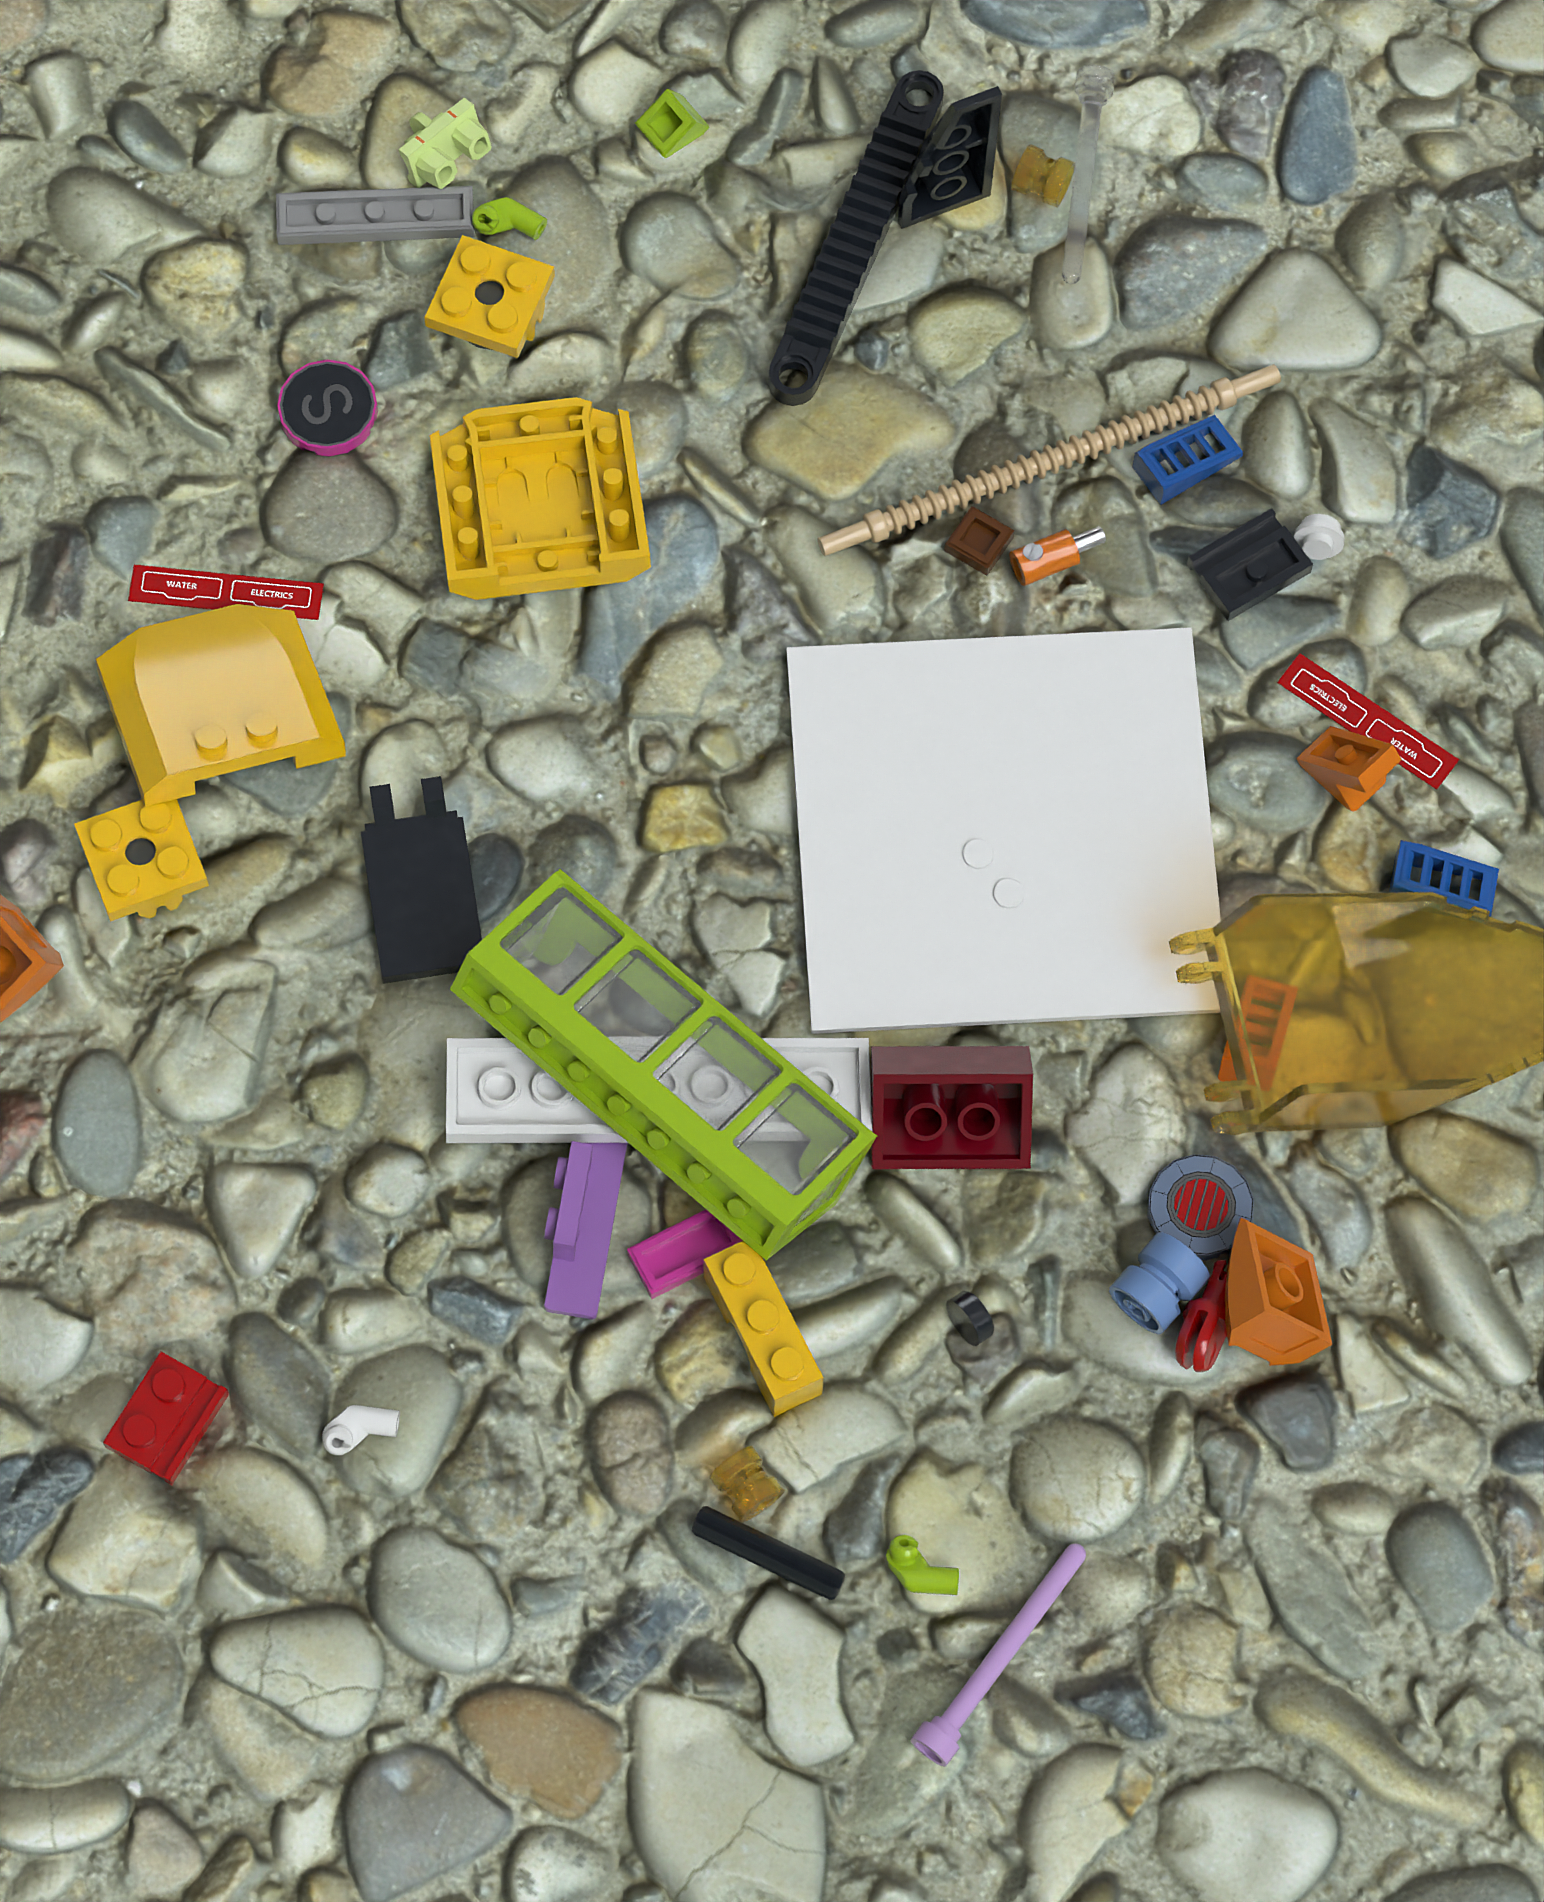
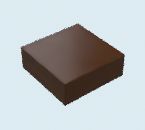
M971 506L945 543V552L988 576L1013 540L1015 530Z

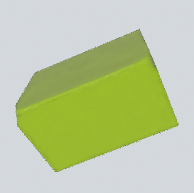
M668 88L635 122L636 126L664 158L673 155L703 135L710 128L683 95Z

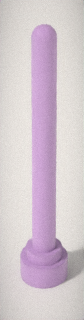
M1074 1543L1064 1550L941 1717L934 1716L931 1722L924 1721L910 1740L914 1747L924 1756L940 1766H947L959 1749L957 1744L961 1737L959 1729L1084 1562L1086 1551L1083 1546Z

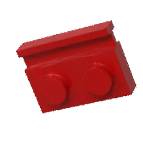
M160 1351L104 1439L103 1444L108 1450L145 1471L164 1479L166 1483L173 1485L229 1396L228 1389L213 1383L206 1376Z

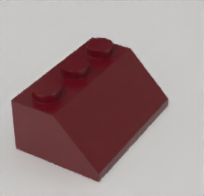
M871 1046L872 1132L877 1135L871 1146L872 1169H1031L1033 1068L1030 1047Z

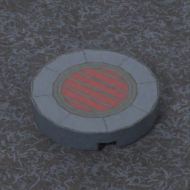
M1193 1154L1174 1160L1159 1172L1149 1191L1147 1217L1155 1233L1163 1232L1171 1235L1191 1249L1201 1260L1207 1261L1218 1258L1221 1254L1231 1250L1239 1218L1250 1222L1253 1220L1254 1199L1247 1180L1233 1165L1216 1156Z

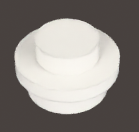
M1309 515L1302 520L1294 532V539L1311 559L1323 560L1339 554L1344 546L1345 538L1340 523L1329 515Z

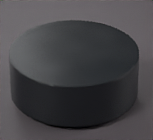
M962 1291L946 1302V1309L951 1322L969 1344L978 1346L993 1336L994 1324L983 1303L973 1293Z

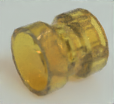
M1029 144L1019 161L1011 189L1023 195L1030 193L1039 195L1043 203L1058 208L1069 188L1076 163L1064 157L1050 158L1046 156L1044 149Z
M753 1446L745 1447L727 1458L714 1469L709 1477L718 1491L727 1493L731 1498V1509L740 1522L748 1521L765 1511L785 1491L776 1477L765 1473L762 1468L763 1459Z

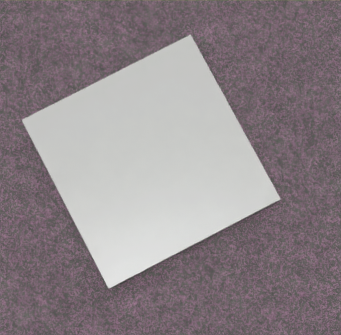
M1192 627L787 647L811 1034L1229 1012ZM974 839H983L989 842L994 850L993 861L989 866L982 869L968 866L963 859L965 845ZM1002 879H1016L1023 885L1025 896L1019 906L1004 908L995 901L994 888Z

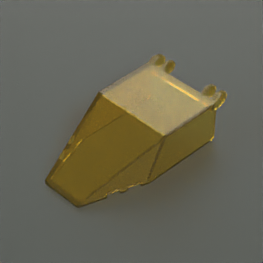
M1433 892L1259 894L1249 898L1213 928L1185 932L1170 939L1171 953L1192 955L1202 951L1207 952L1209 962L1189 963L1181 966V968H1177V980L1181 984H1200L1210 980L1214 981L1237 1080L1220 1081L1203 1089L1205 1099L1209 1102H1228L1241 1098L1244 1110L1225 1111L1212 1117L1210 1120L1213 1131L1220 1134L1239 1135L1249 1132L1385 1127L1477 1092L1543 1062L1544 929L1518 920L1509 924L1489 917L1490 911L1476 906L1469 910L1447 903V897Z

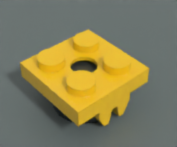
M462 235L425 314V326L466 340L478 348L495 350L518 358L525 341H533L536 322L541 323L543 319L545 297L555 277L554 266Z
M143 799L74 823L110 922L138 912L139 916L150 919L156 916L158 907L166 906L170 911L177 909L183 900L182 895L209 886L177 799L145 807Z

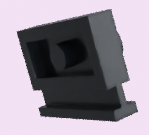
M1272 508L1188 557V568L1194 570L1200 578L1199 583L1227 621L1310 574L1312 571L1313 563L1286 526L1282 527L1276 519V513Z

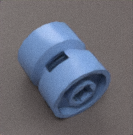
M1159 1232L1138 1254L1140 1266H1128L1109 1287V1293L1119 1308L1137 1324L1155 1334H1162L1181 1313L1178 1302L1180 1300L1191 1301L1210 1279L1207 1267L1191 1249L1171 1235Z

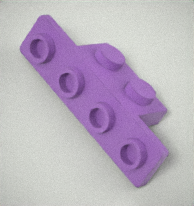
M572 1141L569 1158L558 1157L553 1188L561 1189L563 1192L560 1208L549 1207L544 1239L554 1240L553 1259L544 1304L547 1312L586 1319H595L597 1317L627 1143H581Z

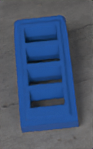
M1213 415L1135 452L1132 468L1158 503L1162 505L1243 456V451L1216 415ZM1212 433L1224 450L1216 453L1204 436ZM1195 442L1207 458L1200 460L1189 445ZM1180 451L1190 466L1184 468L1175 454ZM1166 460L1175 473L1168 475L1160 462Z
M1400 840L1395 854L1388 900L1490 920L1499 869L1422 844ZM1412 867L1421 868L1419 882L1410 880ZM1432 870L1441 872L1439 889L1429 886ZM1452 874L1461 876L1458 895L1449 892ZM1472 878L1482 880L1478 901L1469 898Z

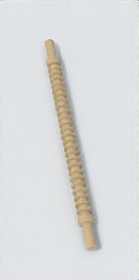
M1273 364L1231 381L1227 377L1220 378L1211 382L1210 389L1202 385L1199 387L1197 394L1189 390L1186 392L1184 399L1176 395L1173 397L1171 404L1163 400L1160 402L1158 409L1150 405L1147 407V413L1145 414L1140 410H1136L1132 419L1127 415H1123L1119 424L1114 420H1110L1106 429L1101 425H1097L1093 434L1088 430H1084L1080 439L1075 435H1071L1069 443L1065 444L1064 441L1058 440L1055 448L1052 449L1051 446L1045 445L1043 452L1040 454L1038 451L1032 450L1030 451V457L1027 459L1023 455H1018L1016 463L1005 460L1003 468L992 465L990 473L979 470L977 478L966 475L964 483L953 480L951 488L940 485L938 493L934 494L932 490H927L925 497L922 499L919 495H913L911 503L900 500L898 508L887 505L886 512L884 513L879 509L863 515V521L818 537L819 548L822 554L827 556L869 539L873 543L889 538L890 531L900 534L904 525L909 529H913L917 520L922 524H926L929 516L932 515L935 519L941 518V512L944 510L948 514H953L954 507L957 505L961 509H966L970 500L974 504H979L983 495L988 499H992L996 490L1001 494H1005L1009 485L1014 489H1018L1022 480L1027 484H1031L1035 475L1040 479H1044L1046 471L1050 470L1051 473L1057 474L1059 466L1063 465L1064 468L1070 469L1073 461L1076 460L1077 463L1083 464L1085 457L1088 455L1091 459H1096L1098 452L1101 450L1104 454H1110L1112 446H1115L1117 449H1123L1125 441L1132 445L1136 444L1138 436L1145 440L1149 439L1151 431H1154L1157 435L1162 434L1164 426H1167L1170 430L1175 429L1177 421L1186 425L1189 422L1190 416L1199 420L1202 417L1203 411L1208 415L1214 414L1215 407L1220 410L1236 405L1238 398L1280 383V372L1277 366Z

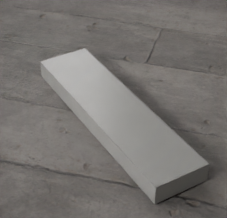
M450 186L443 189L425 187L276 193L278 245L461 238L462 235L474 237V226L471 219L474 211L472 186Z

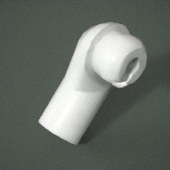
M351 1405L338 1414L324 1428L322 1434L323 1445L330 1454L343 1455L351 1451L369 1434L396 1437L400 1411Z

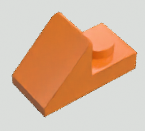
M1330 726L1296 758L1299 765L1344 807L1353 812L1357 811L1385 784L1387 773L1402 760L1393 744Z

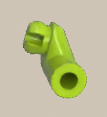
M899 1535L890 1542L886 1553L887 1564L905 1589L913 1593L958 1594L959 1568L930 1566L918 1551V1542L911 1536Z

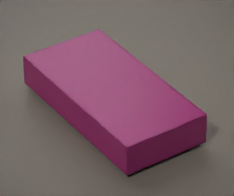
M705 1209L628 1248L627 1255L651 1299H654L703 1274V1259L743 1240Z

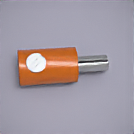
M1099 526L1072 537L1067 529H1064L1010 551V562L1018 581L1022 586H1026L1080 564L1079 553L1105 543L1106 536L1103 529Z

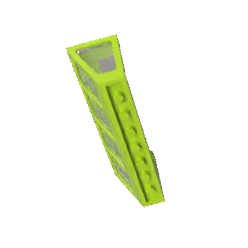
M561 869L553 873L467 953L450 988L454 994L766 1261L837 1204L877 1137L876 1134Z

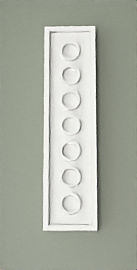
M447 1038L446 1143H571L572 1141L581 1143H628L507 1038ZM668 1038L609 1039L633 1060L641 1063ZM689 1038L653 1072V1076L718 1131L724 1130L757 1097V1095ZM762 1038L872 1131L869 1038ZM770 1106L733 1140V1142H811Z

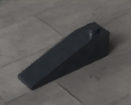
M998 86L951 103L927 136L899 197L898 223L901 229L991 196L1002 93Z

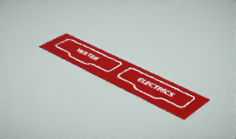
M134 564L128 601L211 610L242 604L292 610L296 618L319 620L324 583Z
M1299 653L1277 682L1348 731L1393 744L1402 759L1398 764L1436 790L1460 760L1301 653Z

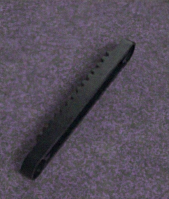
M911 71L903 75L896 84L885 111L881 113L878 127H875L871 142L867 144L864 158L859 162L857 173L853 175L850 189L846 191L843 204L837 211L835 222L830 226L827 240L825 239L823 242L821 253L816 257L813 271L808 275L805 288H802L799 302L795 304L792 317L786 324L784 335L771 361L768 375L770 393L777 401L784 405H803L811 400L816 393L899 208L900 194L921 147L940 116L944 96L943 85L937 76L928 71ZM914 89H923L929 92L933 99L925 106H914L908 102L906 95ZM787 369H799L807 376V381L800 387L790 388L782 384L779 376Z

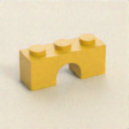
M741 1241L703 1259L704 1279L726 1323L731 1322L735 1327L748 1355L750 1371L773 1416L776 1417L822 1395L824 1377L763 1257L744 1241Z

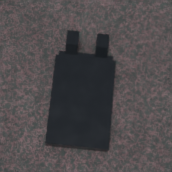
M441 776L421 779L426 815L395 819L390 784L369 787L375 822L365 824V831L361 832L383 984L458 973L467 953L482 940L463 817H458L457 810L446 811Z

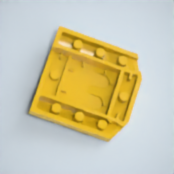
M577 397L476 409L462 417L463 424L441 436L439 430L430 435L449 592L474 600L627 582L651 568L648 537L628 411L618 409V415L592 408V401Z
M235 604L138 628L96 658L97 672L145 807L195 795V781L293 757L296 769L346 757L344 739L296 615L292 610Z

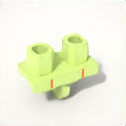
M463 98L448 111L439 113L432 120L422 112L416 113L409 120L414 134L404 141L405 145L398 150L408 168L409 174L407 177L412 185L420 188L428 182L439 189H443L454 180L458 172L454 162L455 159L464 153L472 160H479L491 150L492 146L487 131L478 121L474 104Z

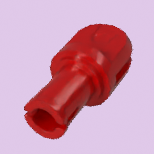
M1217 1260L1214 1263L1212 1274L1202 1297L1189 1301L1183 1311L1185 1320L1177 1338L1175 1357L1180 1366L1185 1369H1189L1192 1365L1195 1372H1205L1211 1369L1219 1355L1225 1338H1227L1225 1323L1227 1272L1224 1271L1227 1263L1225 1260Z

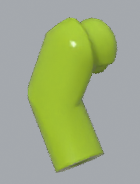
M508 197L478 206L473 211L471 217L473 226L485 235L517 229L532 239L537 240L547 225V218Z

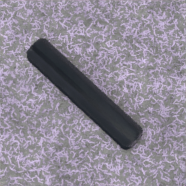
M703 1506L693 1522L692 1532L694 1535L828 1600H834L844 1584L845 1574L843 1571L709 1506Z

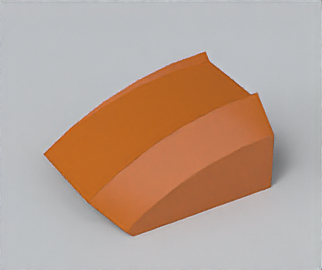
M0 894L1 1023L46 985L64 967L60 953L48 943L23 915L21 909Z
M1239 1218L1233 1238L1226 1276L1225 1323L1229 1346H1238L1269 1361V1366L1301 1363L1332 1345L1313 1254L1243 1218Z

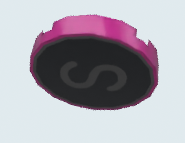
M328 359L308 363L293 372L281 387L277 403L282 430L293 445L304 450V447L307 450L315 451L316 455L327 457L348 453L363 444L371 434L370 429L373 427L378 415L374 386L366 375L347 362Z

